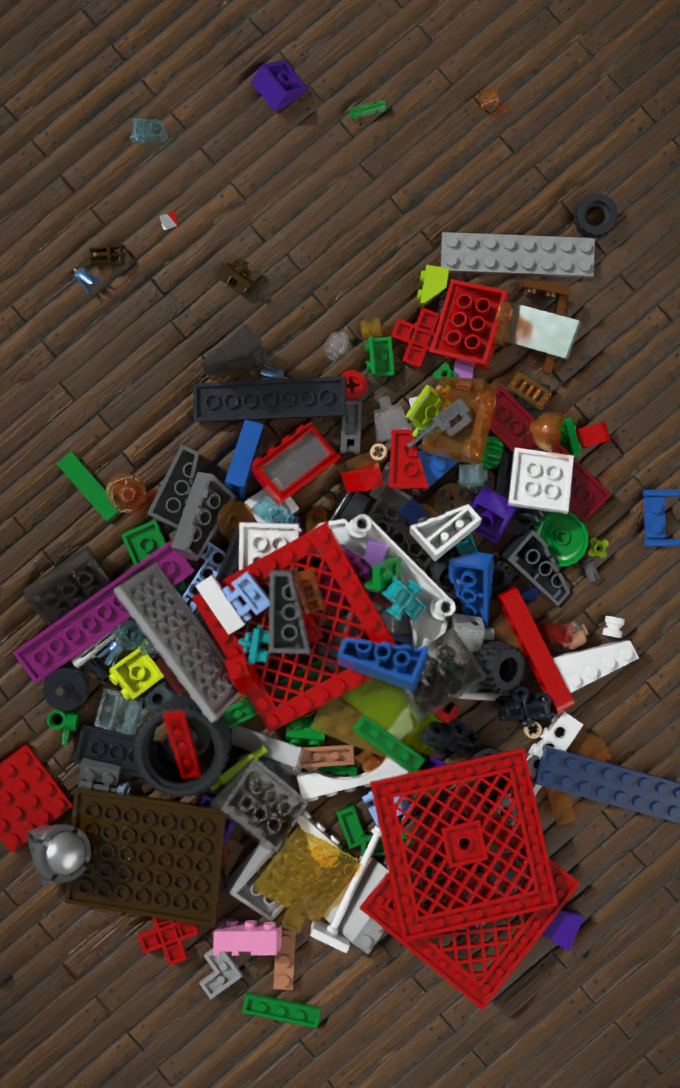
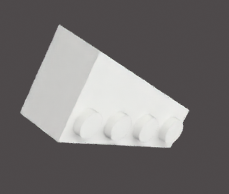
M620 640L552 656L570 693L639 659L629 640Z

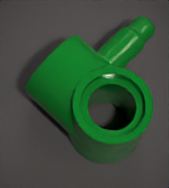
M57 709L49 713L47 717L49 727L55 730L63 729L62 745L67 746L70 732L78 730L81 713ZM56 714H60L63 717L61 724L56 722Z

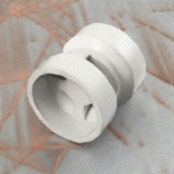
M606 616L605 622L608 627L603 629L602 635L622 638L623 632L619 629L624 625L625 619Z

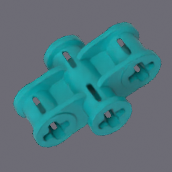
M393 578V582L388 589L381 593L393 603L390 609L387 608L386 612L399 622L404 614L416 623L418 616L424 609L428 608L417 598V595L423 592L424 589L411 579L406 587L402 582Z

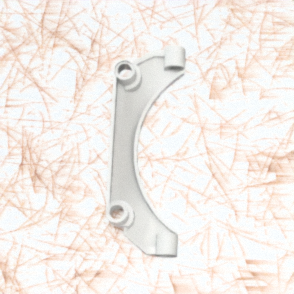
M359 515L349 523L345 519L329 521L328 523L340 545L344 544L346 549L359 555L362 560H364L368 539L388 544L384 561L393 556L401 557L403 569L400 582L407 587L408 581L411 579L421 586L424 591L420 592L417 598L428 607L418 616L416 623L410 620L411 647H428L426 663L431 662L438 655V649L443 645L448 623L444 618L454 613L455 603L369 516ZM358 520L363 521L364 529H360L357 526ZM319 549L314 551L316 553L321 554ZM442 603L447 606L445 613L441 610Z

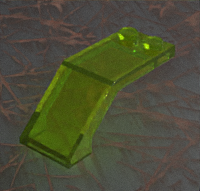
M372 678L341 695L342 698L420 755L428 747L420 738L421 732L428 729L431 722H440L391 684L376 678Z

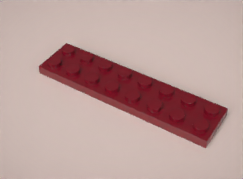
M502 386L473 413L513 454L515 448L571 455ZM573 458L569 509L584 523L612 494Z

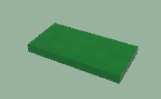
M157 519L121 534L134 566L167 544ZM184 579L174 586L178 593L188 589Z

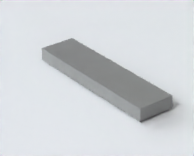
M240 725L233 727L231 733L232 745L251 752L264 745L268 752L262 756L296 768L299 767L304 748Z

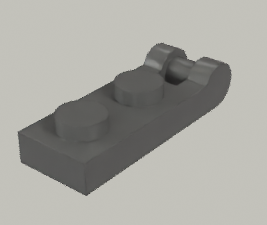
M346 401L347 416H342L341 455H346V453L360 455L362 401ZM347 440H355L354 446L347 445Z

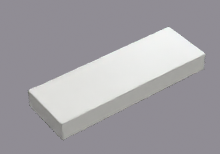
M213 574L196 585V588L228 635L246 624L242 616L237 614V609L234 605L226 600V595L222 591L223 588Z

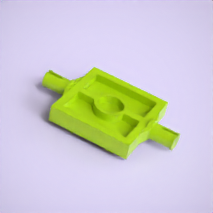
M446 383L441 392L426 385L405 417L416 427L412 433L414 439L431 427L435 415L438 416L440 411L450 407L451 403L446 397L453 388L450 384ZM437 428L427 435L435 439L440 430Z
M262 745L257 750L252 751V754L222 774L210 789L214 791L217 787L227 782L230 785L241 778L239 775L241 772L245 771V773H248L257 766L255 762L258 761V758L268 752L265 746Z

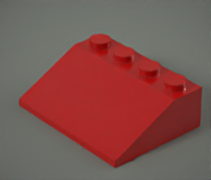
M451 279L430 353L469 367L488 371L509 302L508 292L506 290Z

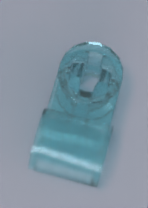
M131 119L132 135L130 136V141L134 143H163L167 140L168 132L160 120ZM162 129L159 134H154L155 130Z
M263 495L251 509L256 516L267 523H289L284 509L266 495Z

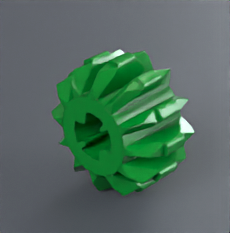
M493 436L483 438L477 454L478 466L486 469H495L498 466L504 447L500 439Z

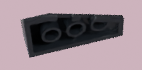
M530 529L511 539L498 554L556 606H559L570 594V590L562 574L559 572L546 542L534 530Z

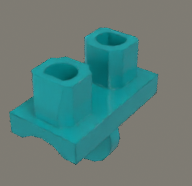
M258 625L257 628H254L252 639V633L246 632L245 638L239 639V644L244 646L243 652L249 653L248 663L254 664L256 661L266 662L269 657V650L260 648L261 643L269 644V631L264 630V626Z

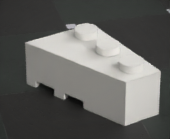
M468 504L446 512L439 517H433L423 523L410 526V534L429 556L436 561L480 526L481 518Z

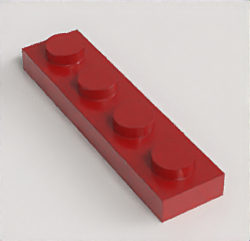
M185 711L164 712L163 720L182 779L202 777L203 771Z

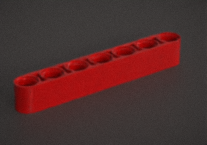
M512 586L497 594V601L542 691L548 693L551 697L550 705L553 707L554 713L558 715L575 706L574 700L518 589Z

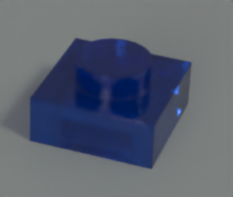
M413 498L398 511L399 515L410 526L426 513Z
M532 587L520 592L523 601L526 603L536 600V596L540 594L538 587Z

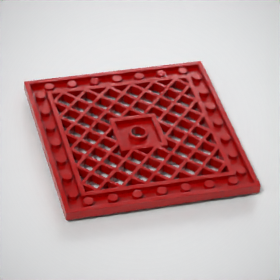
M328 521L219 581L222 588L228 585L234 591L236 589L232 582L249 571L260 586L262 584L270 586V582L264 580L270 576V571L282 570L291 565L290 570H293V572L295 565L305 568L303 577L296 575L294 577L295 580L301 581L298 590L299 599H301V596L311 599L309 606L306 601L301 603L310 644L313 643L311 652L309 654L303 653L310 656L308 664L298 661L300 653H296L295 660L286 658V653H282L279 656L269 652L265 665L257 662L253 664L260 689L247 692V695L269 733L374 678L349 668L338 673L340 667L338 659L328 656L330 648L340 650L341 647L332 643L334 635L344 637V639L367 640L362 638L365 630L370 639L368 641H371V643L382 644V642L390 643V645H397ZM319 549L321 554L316 553L314 551ZM308 555L306 564L297 562ZM312 556L322 559L320 568L310 565ZM325 561L331 571L323 569ZM308 569L318 572L316 581L306 579ZM322 573L332 576L329 585L320 583ZM335 579L337 580L340 588L333 587ZM305 583L315 585L313 594L303 592ZM318 587L328 589L326 599L316 596ZM331 591L342 593L339 602L329 600ZM201 593L192 597L227 659L232 655L243 653L244 646L239 644L240 638L237 634L244 635L243 638H245L251 624L262 625L264 628L269 629L266 619L269 615L270 606L261 611V613H264L262 622L253 620L254 612L251 609L250 614L252 617L245 621L247 622L246 630L237 629L228 635ZM240 595L239 600L241 601V603H242L243 605L246 604V603L243 602V598H242V596ZM344 596H346L351 606L343 604ZM314 600L324 603L322 612L312 609ZM328 604L338 607L336 616L326 613ZM341 608L351 611L349 620L339 617ZM354 613L356 614L360 623L352 621ZM313 614L321 616L319 624ZM324 617L334 620L332 629L322 626ZM338 621L348 624L345 633L335 630ZM351 625L361 628L359 637L349 634ZM323 631L331 633L328 642L320 640L325 636ZM317 644L327 646L325 655L315 652ZM313 657L323 659L321 668L311 665ZM270 658L280 661L278 669L268 666ZM327 661L337 664L335 672L325 669ZM283 662L293 664L291 673L282 670ZM297 666L306 668L304 677L295 674ZM257 668L263 669L262 676L258 672ZM310 670L320 673L318 681L308 678ZM267 671L276 673L274 682L265 679ZM323 674L332 676L321 682ZM280 675L289 677L288 686L278 683ZM293 679L303 682L301 690L291 687ZM306 683L315 685L305 690ZM266 685L273 686L271 693ZM276 688L286 690L284 699L275 696ZM290 692L295 693V694H298V695H296V696H294V697L288 699V696H289V693H290Z
M524 748L370 781L403 942L558 906ZM503 773H508L509 778L503 775ZM495 775L491 783L484 779L485 777ZM500 776L508 781L503 790L495 786ZM476 780L472 787L464 783L467 781ZM481 781L489 785L483 795L476 791ZM457 784L453 792L445 787ZM462 785L470 790L465 799L457 795ZM510 786L512 788L514 798L506 794ZM438 788L434 796L426 791ZM493 788L500 792L495 803L487 798ZM442 789L451 794L446 803L437 799ZM419 792L414 800L407 796L408 794ZM423 793L432 798L426 808L418 803ZM473 793L482 797L476 807L468 802ZM504 796L512 800L507 810L499 806ZM395 797H399V799H398L397 802L395 803L394 798H395ZM454 797L462 801L457 811L449 807ZM404 798L412 802L407 812L398 807ZM485 800L493 805L488 814L480 810ZM435 801L443 806L438 815L430 811ZM466 804L474 809L469 818L461 815ZM415 806L424 810L419 819L410 815ZM514 806L516 807L518 818L511 814ZM497 808L504 812L499 822L492 818ZM446 809L455 814L449 823L441 818ZM397 810L404 814V817L402 818L400 823L398 819ZM478 812L486 817L482 824H480L479 819L473 820ZM427 813L436 818L430 827L422 823ZM508 816L516 820L511 830L503 825ZM408 817L416 822L411 832L402 827ZM458 817L466 821L454 824ZM489 820L497 824L492 834L484 830ZM439 821L447 825L440 827L441 835L434 831ZM420 825L428 830L423 839L415 835ZM519 825L522 837L515 833ZM501 828L509 832L504 841L496 838ZM401 830L408 834L404 843ZM431 833L439 837L434 847L426 842ZM483 833L489 836L486 844L484 843ZM513 835L520 839L515 849L507 845ZM412 837L420 842L415 851L407 847ZM462 838L469 840V845L465 849L459 847V841ZM493 840L501 844L496 854L488 849ZM442 842L444 845L445 854L438 850ZM424 845L432 850L427 859L419 855ZM523 845L525 848L526 857L519 853ZM505 847L513 852L508 861L500 857ZM405 850L413 854L408 862ZM487 852L494 856L489 865L482 862L488 860ZM435 853L443 857L438 867L430 862ZM517 855L524 859L519 869L512 865ZM416 857L424 862L419 871L411 867ZM497 860L505 863L501 873L492 869ZM446 862L449 868L454 867L451 874L442 870ZM473 863L470 870L462 866ZM478 864L486 868L481 878L473 873ZM428 865L436 869L431 879L423 874ZM527 865L529 867L530 876L524 873V870L527 867ZM510 867L517 871L512 881L504 877ZM459 868L467 873L462 882L454 878ZM409 870L417 874L412 882ZM490 872L498 876L493 885L485 881ZM440 873L448 877L443 886L435 882ZM521 875L529 879L524 888L516 884ZM471 876L479 881L474 890L466 886ZM420 877L428 881L423 891L415 886ZM502 879L509 883L505 893L497 889ZM451 881L460 885L455 894L446 890ZM482 884L491 888L486 897L477 893ZM432 885L440 889L435 899L427 894ZM514 887L521 891L510 894ZM463 888L471 892L466 902L458 897ZM413 889L421 894L417 901H415ZM494 892H497L501 895L499 897L491 898ZM444 893L452 897L447 906L439 902ZM475 896L482 900L471 903ZM424 897L432 901L427 911L419 906ZM456 900L463 904L460 906L452 907ZM436 905L443 908V910L432 912ZM418 910L424 914L418 915Z
M461 786L457 795L465 799L469 791ZM449 794V795L446 797V799L443 801V803H446L447 799L449 798V796H450L451 794ZM472 794L468 802L476 807L480 800ZM454 797L449 807L457 811L462 801ZM484 803L480 808L486 814L491 810ZM466 804L462 812L466 814V818H469L474 809ZM440 805L434 814L438 815L443 806ZM446 809L441 818L449 823L455 814ZM478 812L473 820L479 819L480 824H482L486 817ZM494 812L492 818L499 822L501 817ZM431 816L425 825L430 827L436 818ZM458 817L454 824H457L459 820L463 819ZM489 820L484 830L492 834L497 824ZM439 821L434 831L441 835L440 827L447 825ZM504 822L503 825L511 830L512 827L507 822ZM423 827L416 836L423 839L428 830ZM501 828L496 838L504 841L509 832ZM515 831L516 834L522 837L518 831ZM431 833L426 842L434 847L439 837ZM483 833L484 843L486 844L488 841L487 835ZM513 835L507 845L515 849L520 839ZM414 838L408 845V848L415 851L420 842ZM459 841L460 848L463 849L468 847L469 844H460ZM497 841L491 843V845H498V849L501 846ZM424 845L419 855L426 858L432 850ZM443 845L442 847H439L438 850L443 851V853L445 854V849ZM523 845L519 853L526 857L525 848ZM405 850L408 862L413 854ZM487 852L488 860H486V865H489L490 860H492L494 856L489 855V853ZM502 852L500 857L510 858L512 853L503 854ZM517 855L513 864L519 869L521 866H518L517 857L523 862L524 859ZM416 857L411 867L419 871L424 863ZM433 857L430 862L436 866H439L442 861L434 862ZM548 857L558 906L529 912L530 914L525 920L523 919V914L519 915L520 923L510 924V918L508 917L505 918L506 925L496 926L495 920L492 921L491 927H483L482 924H478L479 928L469 929V927H465V930H452L404 942L389 872L384 875L359 908L483 1011L579 887L580 883ZM499 860L500 868L494 870L501 873L504 863ZM446 862L445 872L449 874V867ZM527 865L525 870H528V875L530 876L529 867ZM431 867V874L433 876L435 869ZM476 867L473 873L477 876L483 875L485 870L477 871ZM510 867V868L508 869V871H507V872H513V871H514V874H515V875H516V873H517V871H515V870L512 869L511 867ZM459 868V873H456L454 878L462 882L467 873ZM409 870V872H410V877H411L414 872H412L411 870ZM490 872L487 880L489 884L493 885L491 874L494 873ZM438 875L436 880H447L448 877H446L445 875ZM471 876L466 886L474 890L479 881ZM420 877L418 880L419 889L423 891L422 882L426 880ZM502 879L498 887H502V891L505 893L509 883ZM518 880L516 884L518 886L525 885L528 880ZM454 882L452 886L449 884L446 890L455 894L460 885ZM482 884L477 893L486 897L491 888ZM433 885V890L428 891L427 894L434 895L435 899L440 890H437V887ZM463 888L462 892L458 896L465 902L467 901L465 895L468 892V890ZM414 892L415 897H419L421 895L418 892ZM494 892L491 898H495L498 893ZM444 893L445 895L442 898L447 903L442 904L447 906L452 897ZM475 896L471 903L482 900ZM423 899L420 907H422L425 910H428L431 905L424 906ZM456 900L452 907L460 906L463 904ZM391 901L393 903V909L389 906ZM436 905L434 909L438 911L441 907ZM511 929H517L511 937ZM507 930V939L498 940L497 931ZM493 931L494 941L484 942L483 932ZM479 933L480 942L470 943L469 934ZM465 935L466 944L456 945V936ZM452 936V945L442 946V937ZM438 938L439 947L430 939ZM506 944V945L502 948V950L499 952V946H498V945ZM494 946L495 955L485 956V947ZM481 947V956L472 957L471 948ZM467 949L468 958L458 959L457 950ZM453 950L454 959L444 951ZM493 960L487 968L486 961ZM482 961L483 971L473 972L472 963ZM468 963L469 972L460 964Z

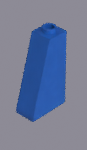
M256 420L244 421L225 480V486L236 496L235 498L240 500L245 498L251 477L252 462L256 459L263 435L264 425Z

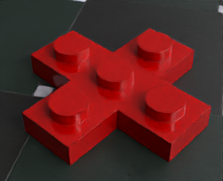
M422 307L416 325L397 319L391 338L408 344L402 360L403 363L420 369L426 351L430 352L435 336L434 329L440 316L439 313Z
M152 917L155 927L138 933L137 936L143 953L163 948L168 966L188 958L182 940L198 935L200 931L197 924Z

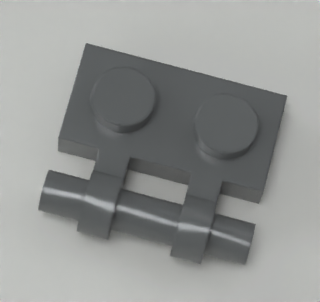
M83 758L80 765L79 778L87 779V781L80 779L78 787L117 792V787H112L111 785H118L121 766ZM94 781L102 782V783H104V785H103V784H99V783H94Z

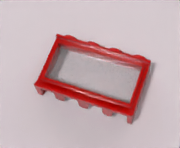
M312 422L307 425H300L295 430L296 433L294 435H287L282 439V444L278 447L274 445L266 452L267 455L261 458L260 456L252 462L253 466L250 473L279 507L290 496L296 495L303 486L309 485L317 475L323 474L330 465H335L341 457L312 425Z

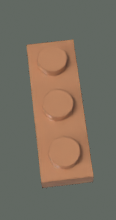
M353 745L306 747L303 750L301 761L297 768L353 765Z
M282 928L281 950L275 955L273 989L293 990L296 929Z

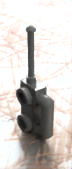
M461 399L456 400L446 410L440 411L438 416L435 415L431 427L411 443H408L407 447L412 448L414 444L437 428L441 433L446 432L448 436L453 437L472 422V418L468 414L470 409ZM456 417L462 418L460 422L451 427L450 422Z

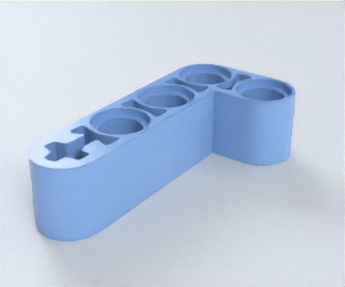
M210 541L207 544V551L200 556L206 560L182 596L186 603H189L191 598L195 596L193 592L194 587L205 580V570L211 569L215 578L217 577L222 563L217 564L214 556L217 553H222L225 558L226 552ZM194 601L191 602L190 608H192L191 611L194 613L198 607Z

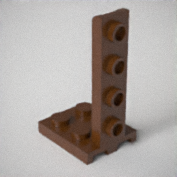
M526 278L520 283L518 291H522V295L534 297V294L542 295L541 298L545 300L557 298L553 314L564 316V313L567 314L569 302H567V297L570 294L571 287ZM545 353L542 365V372L544 374H551L552 370L555 371L557 359H554L555 356Z

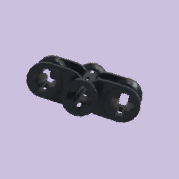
M525 687L516 688L512 695L499 696L494 702L495 707L498 709L497 714L500 720H519V723L526 727L533 725L536 719H546L554 713V709L550 705L551 697L548 693L530 694L529 690Z
M433 721L429 724L428 729L423 730L420 734L422 742L427 746L433 747L435 752L440 755H445L449 750L465 755L469 753L471 747L479 743L477 734L472 730H467L466 726L460 721H454L451 727L447 724Z

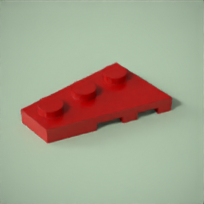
M392 429L389 488L429 490L416 444L412 448L407 447V444L414 440L411 430Z

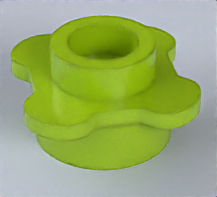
M592 538L588 555L591 557L599 556L602 559L607 556L606 548L609 545L608 541Z

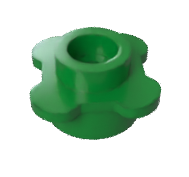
M443 364L439 371L434 372V378L438 379L442 386H445L446 383L449 384L452 379L457 377L456 372L452 371L448 364Z

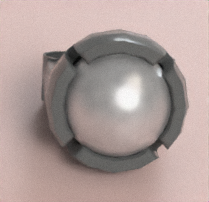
M59 824L43 825L27 832L33 864L42 885L71 882L85 871L86 866L83 864L89 863L91 848L86 835L80 829L74 828L73 825Z

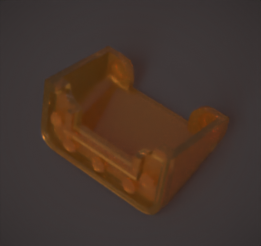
M440 377L436 387V393L442 400L440 411L446 410L456 400L461 399L470 409L468 414L471 416L472 422L453 437L448 436L446 432L441 433L438 428L435 429L434 435L429 434L423 440V451L430 455L479 465L486 446L496 403V393L484 379ZM456 417L450 422L451 427L460 422L462 418Z

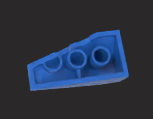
M472 552L449 560V579L455 586V594L462 604L463 615L482 618L484 628H488L494 555Z

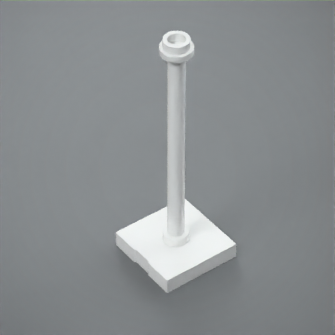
M376 825L371 830L374 834L331 925L314 918L311 924V937L344 953H347L350 941L339 932L338 927L381 838L380 828Z

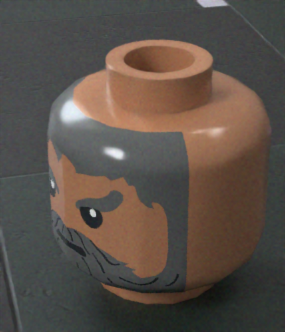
M573 621L560 628L558 638L564 648L568 647L573 650L586 643L588 631L584 624L580 625L578 622Z

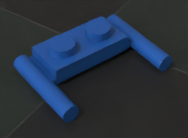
M680 489L643 490L644 546H680V539H664L666 537L665 499H663V497H680Z

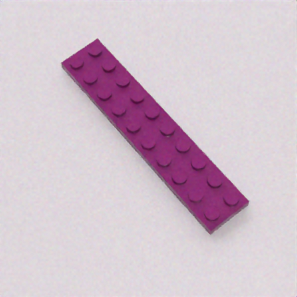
M173 540L13 652L14 656L36 684L131 617L128 609L114 592V589L154 563L158 564L173 586L195 572L188 560L171 548Z

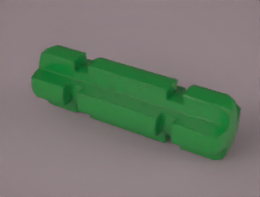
M381 99L376 101V103L371 102L360 105L359 108H350V118L354 120L358 119V116L365 117L375 114L376 111L383 112L386 110L385 101Z
M354 765L320 767V772L327 773L329 771L331 774L345 776L348 774V776L356 777L358 770L357 766Z

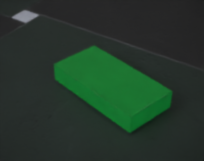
M355 806L337 811L336 814L349 849L360 846V835H365Z

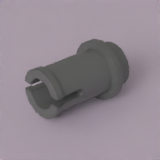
M592 557L582 559V564L580 565L584 568L588 582L601 578L594 564L595 559H592Z

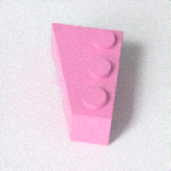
M227 919L214 931L213 956H219L220 952H232V956H238L239 951L251 952V955H277L281 950L282 925H276L275 922L258 924L254 920L238 922L237 919Z

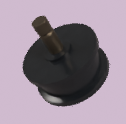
M76 667L57 669L50 673L44 682V697L47 703L54 709L60 711L75 709L82 705L89 696V679L82 670Z

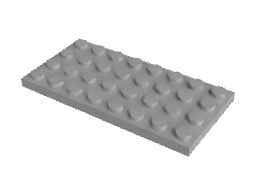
M154 563L114 589V592L128 609L131 617L140 625L143 633L154 644L155 649L165 659L166 664L174 671L180 683L188 690L191 698L196 701L203 714L212 723L241 693L230 680L225 664L227 660L225 655L158 564Z

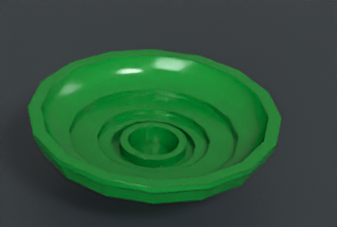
M558 512L544 514L545 520L539 519L541 526L535 525L534 531L546 542L548 550L556 562V566H569L577 563L584 556L588 547V532L584 523L570 512L567 514Z

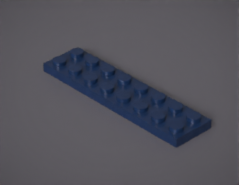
M545 745L534 779L535 784L680 823V782Z

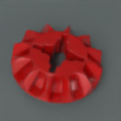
M354 370L345 371L340 375L346 377V385H349L350 378L353 384L360 385L354 387L353 394H351L350 388H346V400L355 401L360 399L367 388L364 376Z

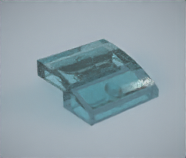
M104 688L94 726L135 735L144 698L139 697L134 702L131 699L127 701L120 691Z

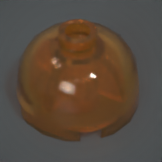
M546 412L541 414L536 421H532L530 432L532 433L534 444L538 448L549 452L556 450L562 436L560 429L564 427V415Z
M131 473L117 474L107 483L106 498L111 506L120 512L134 511L145 500L146 487L144 483Z

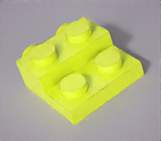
M142 646L111 667L109 671L111 682L114 685L119 684L123 689L120 691L127 701L131 699L132 702L165 677Z

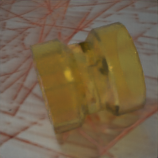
M373 318L372 323L367 320L360 321L363 340L368 339L372 334L376 338L382 337L379 318Z

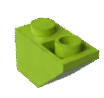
M426 265L425 271L421 270L420 282H423L422 289H418L417 301H420L419 307H425L445 292L449 268Z

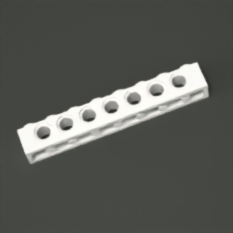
M564 711L558 715L555 713L550 719L551 724L548 728L545 727L539 736L541 739L537 744L534 743L528 752L530 755L527 758L534 795L537 794L541 785L534 783L538 768H534L533 763L535 760L541 759L545 745L552 743L555 748L567 750L583 726L582 723ZM558 727H563L564 729L561 736L555 735ZM511 786L506 793L509 796L513 794ZM504 796L499 806L508 808L512 800ZM514 806L511 814L518 818L516 807ZM497 808L495 813L502 818L503 816L500 815L501 810ZM508 816L505 822L513 827L516 820ZM491 845L488 849L496 854L498 845Z

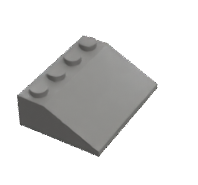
M277 824L230 875L225 883L231 895L272 922L323 865L291 833Z
M360 856L320 913L330 924L363 856ZM374 856L371 857L338 927L340 933L367 954H369L385 931L359 908L388 872V867ZM391 901L389 906L393 909V903Z

